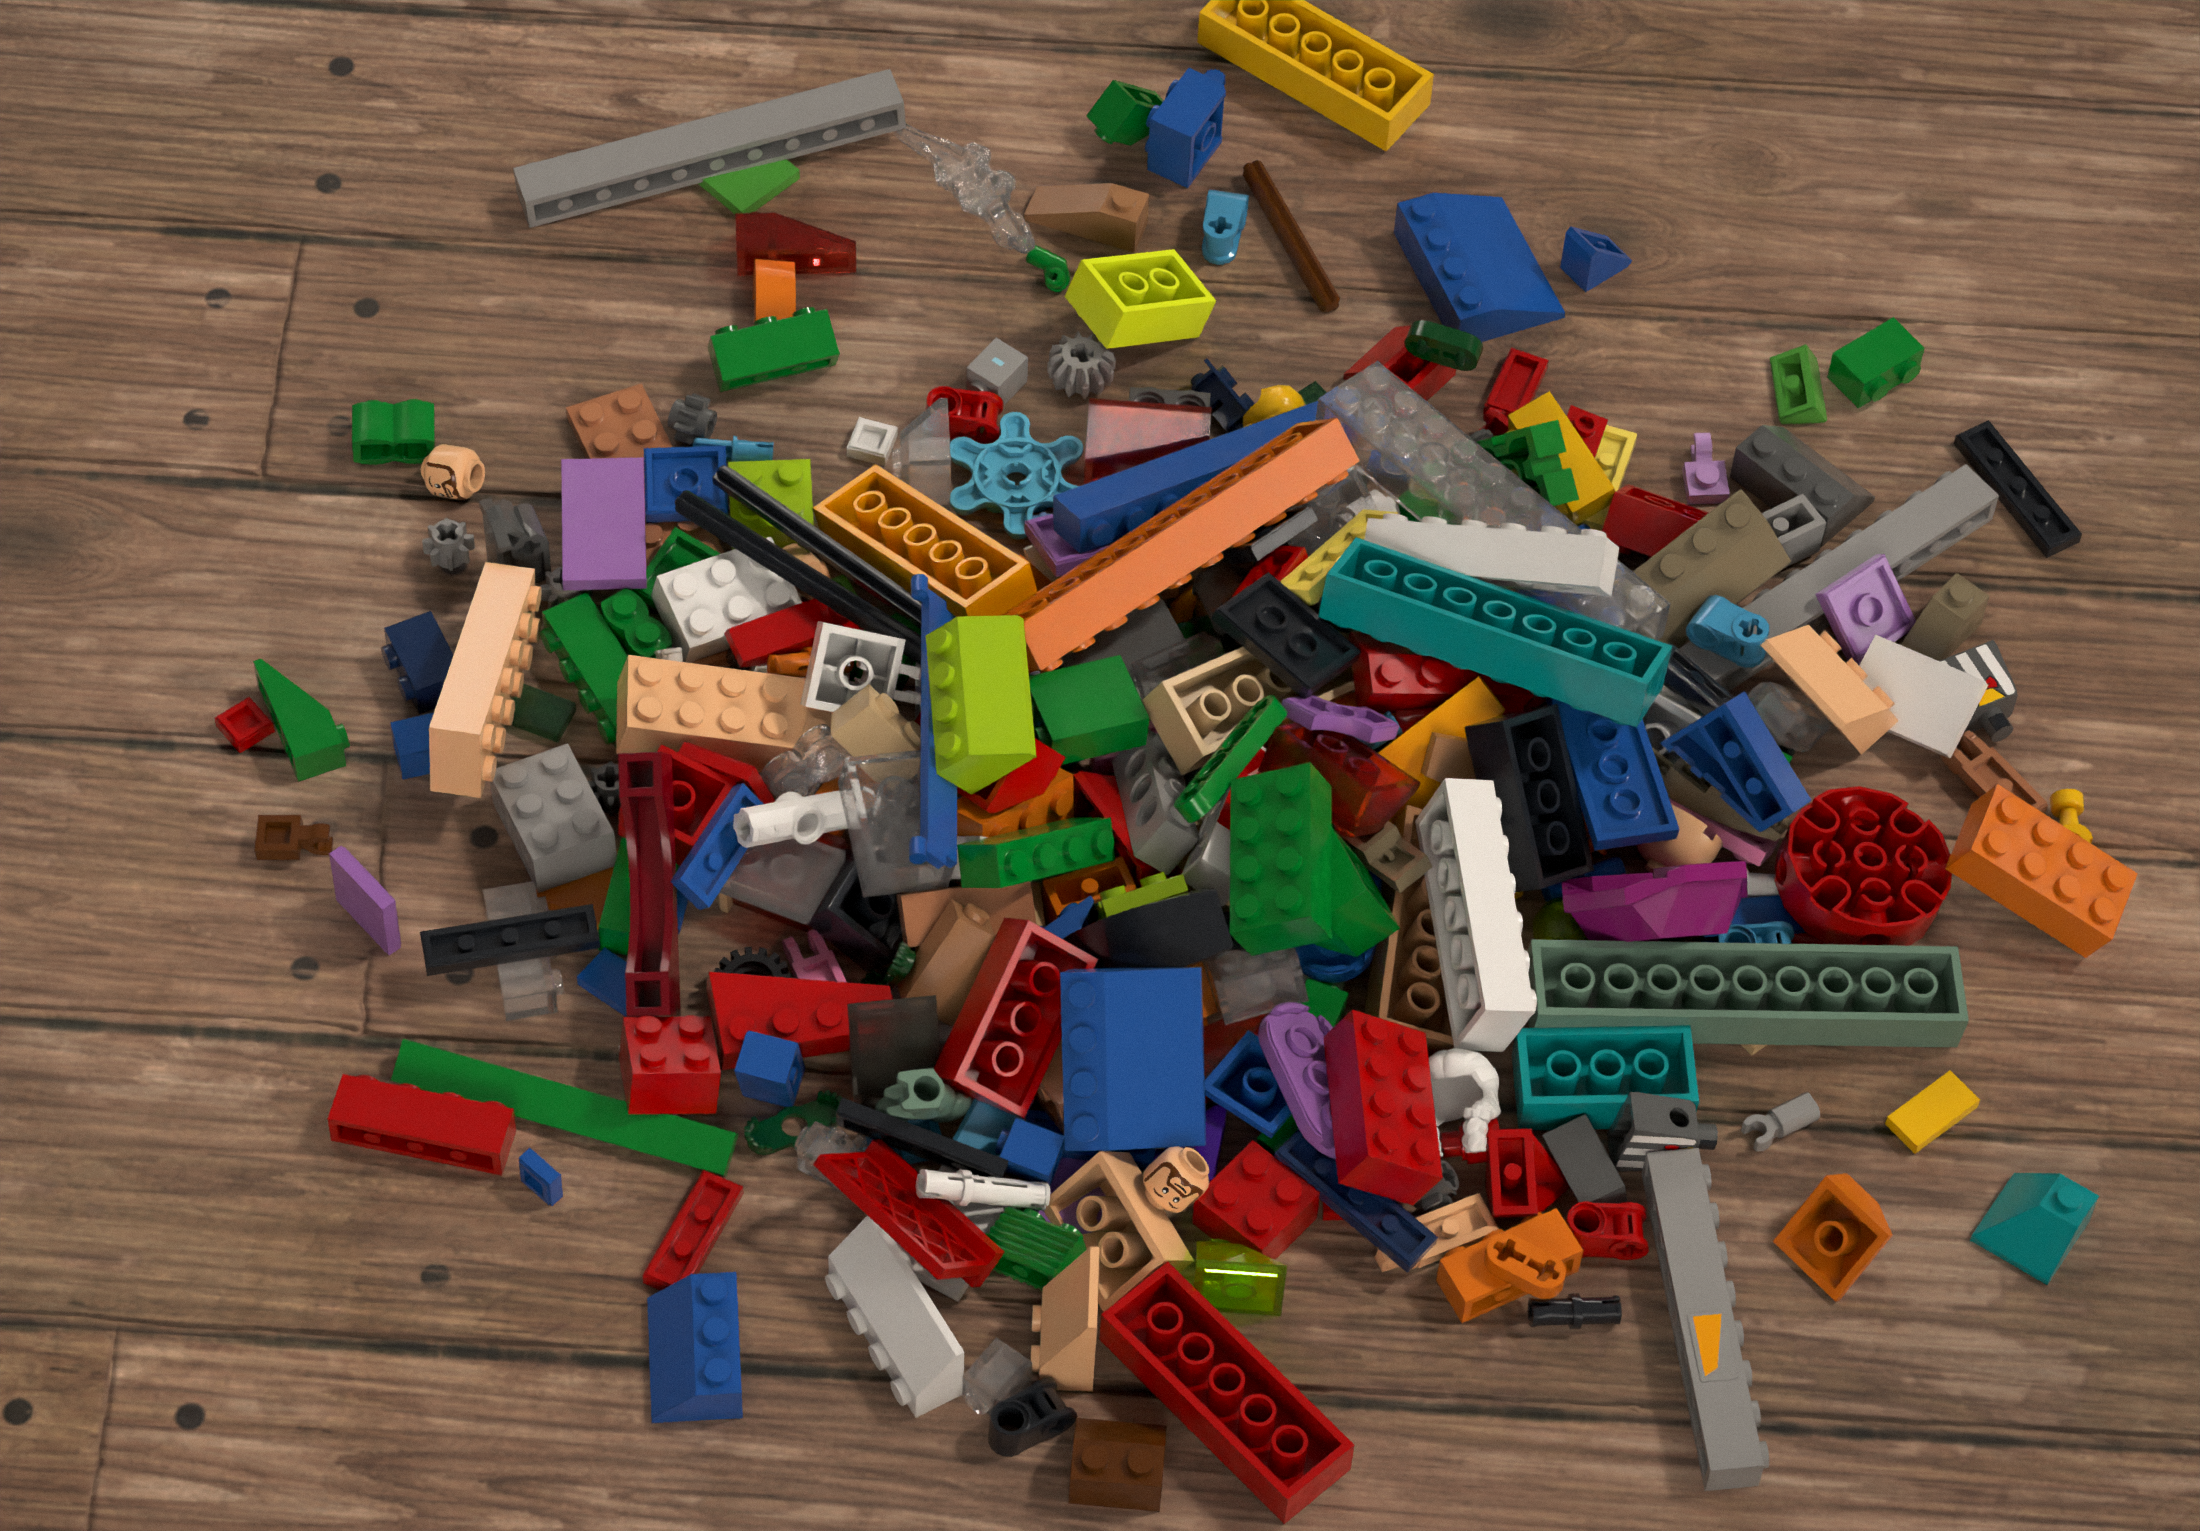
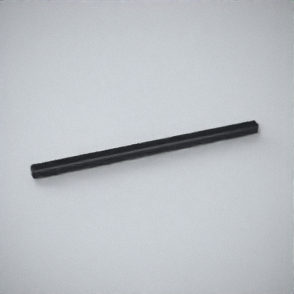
M722 465L717 469V473L712 478L715 486L921 629V601L914 600L910 592L732 468Z
M685 490L675 500L676 512L864 630L905 639L903 654L921 665L920 634L691 491Z

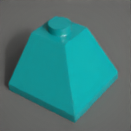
M2014 1173L1972 1234L1970 1241L2048 1285L2090 1222L2099 1195L2060 1173Z

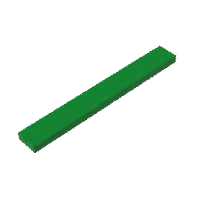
M407 1039L402 1040L390 1080L400 1084H412L421 1090L440 1094L452 1092L461 1095L464 1099L479 1102L497 1101L508 1108H513L516 1117L727 1176L739 1135L732 1131L672 1114L628 1115L626 1101Z

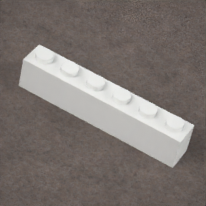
M1392 513L1383 514V519L1368 518L1364 539L1503 588L1606 597L1612 596L1619 547L1606 537L1607 534L1599 530L1583 529L1581 530V535L1566 534L1567 531L1559 527L1542 526L1541 532L1526 531L1527 528L1525 526L1515 523H1502L1501 528H1488L1486 523L1476 520H1462L1461 525L1447 524V521L1444 519L1429 516L1423 517L1422 522L1408 521V518L1403 515Z

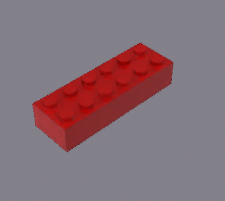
M1166 1262L1101 1314L1099 1340L1283 1524L1287 1523L1351 1470L1355 1445L1169 1262Z

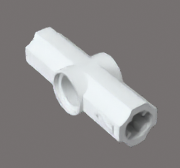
M851 788L802 797L796 792H786L773 803L741 808L739 813L734 814L733 828L738 842L745 848L795 839L801 844H810L820 838L823 833L855 827L858 822H862L864 808L860 803L859 794Z

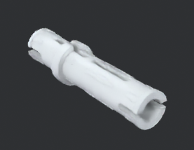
M921 1169L916 1179V1193L919 1198L946 1199L960 1206H967L969 1203H984L1044 1211L1050 1201L1051 1192L1047 1182L972 1175V1172L969 1170L947 1173L928 1169Z

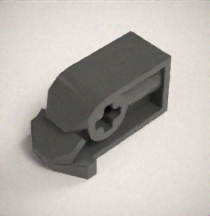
M487 498L479 501V507L483 515L487 562L535 569V583L545 581V573L547 571L551 572L549 542L534 507L528 503L513 506L512 502L505 499L493 502L492 498Z

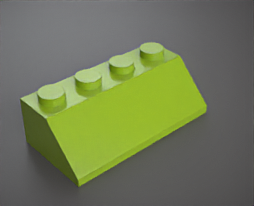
M1018 615L957 616L925 636L937 775L971 795L1036 758L1024 619Z

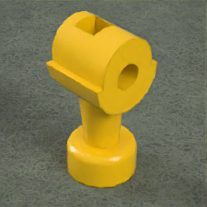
M2061 789L2051 794L2049 798L2051 813L2059 818V823L2089 843H2092L2093 837L2087 827L2079 824L2078 816L2084 811L2083 794L2076 789Z

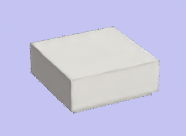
M859 417L847 445V457L886 466L898 436V427Z

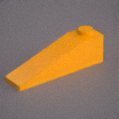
M1478 676L1354 769L1341 781L1363 795L1373 811L1394 824L1407 805L1424 809L1441 785L1440 782L1425 777L1421 773L1432 732L1467 738L1465 726L1500 716L1506 709L1481 676Z

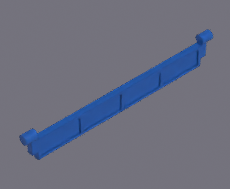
M916 574L911 578V597L914 600L921 601L920 836H914L909 840V860L913 864H922L927 861L937 869L944 865L951 868L957 864V786L937 775L925 636L956 616L947 610V602L928 589V577L924 574Z

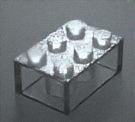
M921 750L844 759L838 787L863 897L947 888L955 866L948 868L944 865L937 869L927 861L922 864H913L909 860V840L914 836H920Z

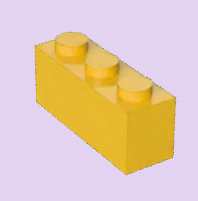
M1549 391L1509 414V431L1506 433L1550 421H1559L1567 451L1560 453L1559 458L1562 469L1571 468L1579 500L1552 508L1559 518L1566 516L1574 527L1610 506L1615 488Z

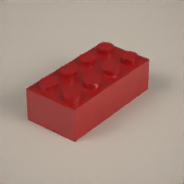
M1352 1009L1323 1037L1338 1183L1413 1206L1443 1179L1426 1033Z

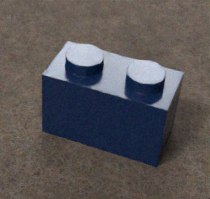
M429 611L385 627L386 645L381 647V652L388 669L396 668L400 676L397 678V684L403 699L406 702L412 700L418 714L436 708L453 658V653L432 612Z

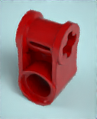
M948 386L933 388L926 398L925 429L928 434L938 439L953 440L958 437H968L980 444L993 443L998 440L1000 434L997 420L998 415L1003 411V400L997 394L988 391H970ZM984 403H987V409H983ZM980 427H984L983 433H980Z
M1584 1201L1578 1202L1569 1210L1565 1222L1583 1249L1582 1258L1600 1257L1636 1260L1646 1256L1649 1252L1648 1241L1643 1236V1222L1647 1219L1646 1208L1643 1205L1633 1202L1616 1204ZM1577 1227H1585L1591 1232H1582Z

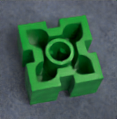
M1558 420L1525 427L1505 433L1504 435L1466 444L1473 475H1482L1486 488L1485 491L1478 492L1486 524L1579 500L1571 468L1562 469L1559 458L1560 453L1567 451Z

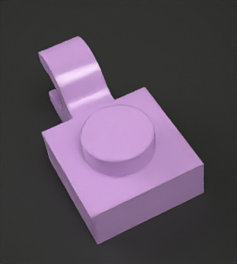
M1694 433V445L1690 447L1693 462H1684L1682 470L1687 505L1723 503L1730 495L1724 460L1712 461L1710 433Z

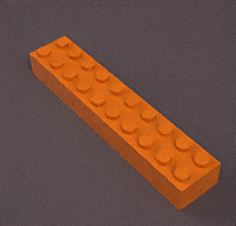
M1338 418L1295 424L1002 614L1018 615L1024 619L1029 674L1034 671L1044 673L1056 669L1063 663L1061 657L1070 651L1076 653L1088 648L1095 643L1094 635L1104 629L1105 631H1111L1120 627L1128 621L1126 614L1135 608L1143 610L1160 600L1158 593L1167 587L1174 589L1187 583L1192 579L1190 572L1199 566L1206 568L1219 562L1224 557L1222 551L1231 545L1235 548L1251 541L1255 537L1253 531L1263 524L1265 527L1276 524L1287 516L1285 510L1292 505L1301 506L1318 496L1316 490L1324 484L1330 486L1345 479L1349 475L1347 469L1360 460Z

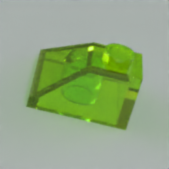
M1212 1239L1207 1242L1197 1241L1193 1287L1219 1312L1281 1316L1287 1265L1242 1244H1233L1223 1239Z

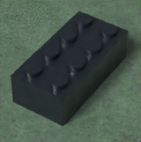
M1558 704L1520 709L1465 726L1476 780H1493L1496 797L1501 800L1502 815L1500 821L1503 835L1507 836L1509 842L1507 859L1510 873L1514 875L1516 881L1515 892L1543 889L1594 871Z
M908 778L900 781L890 790L884 789L881 791L803 921L867 973L870 969L875 970L891 963L895 958L899 943L903 942L897 894L936 889L940 883L918 880L920 864H913L909 860V840L914 836H920V788Z

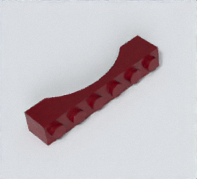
M661 751L619 753V798L627 840L630 878V933L625 971L627 1017L681 1016L677 888L670 882L676 873L672 755Z

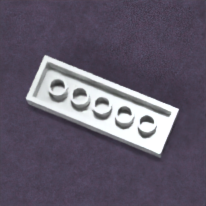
M1445 778L1419 814L1415 823L1420 851L1428 856L1433 866L1424 875L1454 1048L1469 1051L1504 1052L1535 1013L1537 997L1535 991L1530 987L1528 976L1530 958L1528 952L1523 948L1521 937L1523 920L1521 913L1516 909L1514 898L1516 881L1514 875L1510 873L1507 859L1509 842L1507 836L1503 835L1500 821L1502 804L1500 798L1496 797L1493 780Z

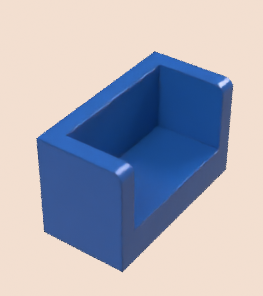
M748 1031L745 1035L734 1072L744 1097L790 1107L795 1104L806 1068L798 1043Z

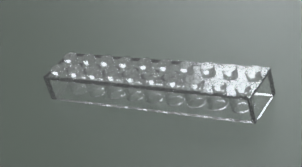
M1376 361L1318 399L1315 421L1338 418L1360 460L1354 466L1420 522H1422L1423 517L1429 516L1444 519L1447 521V524L1461 525L1462 520L1481 521L1486 523L1488 528H1501L1502 523H1515L1525 526L1527 528L1526 531L1541 532L1542 526H1554L1565 529L1567 531L1566 534L1581 535L1582 529L1380 362ZM1618 559L1611 597L1506 588L1654 640H1658L1664 635L1671 605L1669 601Z

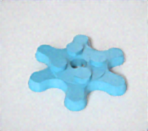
M1010 412L1001 418V435L995 442L980 444L968 437H958L949 443L948 455L952 461L972 473V478L968 483L952 490L949 503L957 514L964 516L970 515L982 508H986L992 513H1003L1005 531L1011 538L1021 540L1027 537L1024 533V521L1033 519L1034 512L1039 513L1045 511L1048 507L1053 508L1054 495L1079 487L1066 482L1061 475V471L1078 462L1083 454L1084 446L1082 441L1074 436H1063L1051 443L1037 442L1029 433L1030 422L1026 415L1020 412ZM1013 472H1020L1027 478L1020 481L1019 485H1015V482L1009 480L1006 476Z

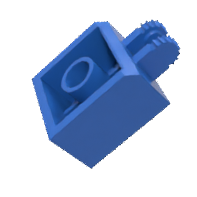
M1188 68L1180 80H1173L1168 88L1165 100L1160 106L1155 105L1147 118L1146 125L1150 127L1149 138L1145 145V152L1148 153L1147 170L1186 188L1191 185L1222 143L1224 98L1226 96L1224 87L1226 78L1223 72L1211 69L1202 74Z

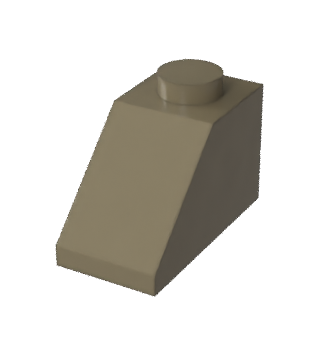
M1956 573L1932 596L1901 645L1937 661L1948 658L1982 624L1989 595Z

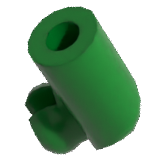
M1033 245L1028 251L1026 262L1043 270L1045 284L1048 289L1054 292L1066 289L1071 280L1066 259L1042 247Z

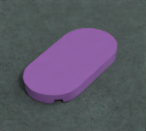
M1285 1002L1278 1004L1260 1023L1258 1037L1261 1049L1304 1138L1322 1154L1336 1159L1323 1037L1333 1027L1323 1016L1319 1015L1316 1018L1313 1014L1307 1012L1310 1008L1301 1003Z

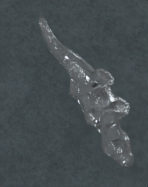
M907 123L905 129L893 131L902 143L931 162L936 185L942 186L945 191H950L964 212L972 213L983 219L990 226V232L996 244L1009 250L1014 249L1022 254H1027L1035 249V240L1031 234L1029 224L1009 204L1011 192L1016 187L1015 177L1007 171L998 170L995 172L989 165L992 154L987 147L973 142L961 147L944 138L920 131Z

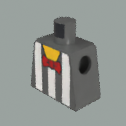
M1991 640L1940 660L1939 662L1980 678L1988 684L1964 732L1969 730L1974 732L1984 728L1993 742H1998L2008 737L2013 731V726L2007 718L2013 713L2018 694L1995 641Z
M1630 1092L1607 1132L1609 1156L1617 1172L1642 1171L1646 1152L1689 1148L1714 1150L1718 1139L1717 1126L1711 1123H1698L1696 1107L1691 1100Z

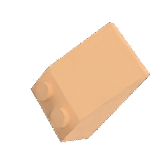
M1090 1246L1042 1288V1305H1033L1032 1332L1041 1333L1040 1345H1031L1030 1372H1038L1039 1380L1048 1377L1053 1378L1057 1383L1056 1390L1093 1392L1100 1247Z

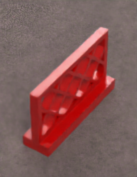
M882 1139L872 1140L865 1152L820 1154L813 1163V1166L937 1280L962 1278L972 1288L981 1287L1005 1253L949 1200L919 1198L916 1193V1179L919 1173Z

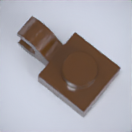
M258 815L254 852L257 860H300L301 849L316 855H329L333 850L334 839L329 837V824L303 825L301 815Z

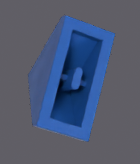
M1570 226L1565 234L1560 268L1585 293L1627 268L1632 262L1605 235Z

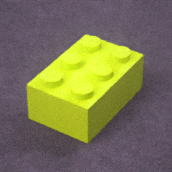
M1174 249L1083 259L1080 261L1064 296L1106 349L1197 338L1200 336L1216 303L1215 298Z

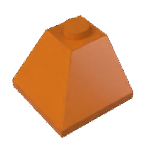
M1842 1173L1826 1175L1773 1242L1837 1302L1845 1295L1893 1234L1879 1203L1850 1175Z

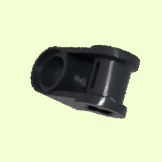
M1048 1377L1038 1380L1027 1389L1006 1400L1000 1401L993 1407L990 1416L988 1442L995 1453L1005 1457L1019 1455L1021 1452L1046 1439L1062 1434L1075 1423L1078 1417L1074 1408L1067 1407L1056 1392L1057 1383L1053 1378ZM1013 1425L1017 1427L1018 1430L1006 1431L1002 1429L1001 1426Z

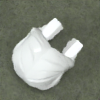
M1453 1048L1435 1052L1429 1057L1436 1125L1439 1126L1443 1122L1464 1117L1466 1121L1463 1124L1464 1135L1462 1137V1145L1465 1147V1153L1486 1151L1488 1123L1501 1113L1498 1099L1499 1076L1496 1069L1487 1058L1475 1051ZM1437 1127L1439 1151L1441 1158L1443 1156V1153L1441 1152V1142L1439 1140L1440 1132Z

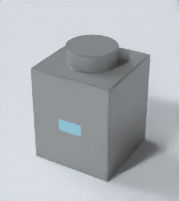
M995 338L967 367L966 390L995 393L1002 398L1005 405L1027 383L1028 357L1000 339Z

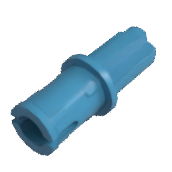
M734 435L733 441L695 438L692 447L726 446V462L773 460L774 442L738 440L737 436Z

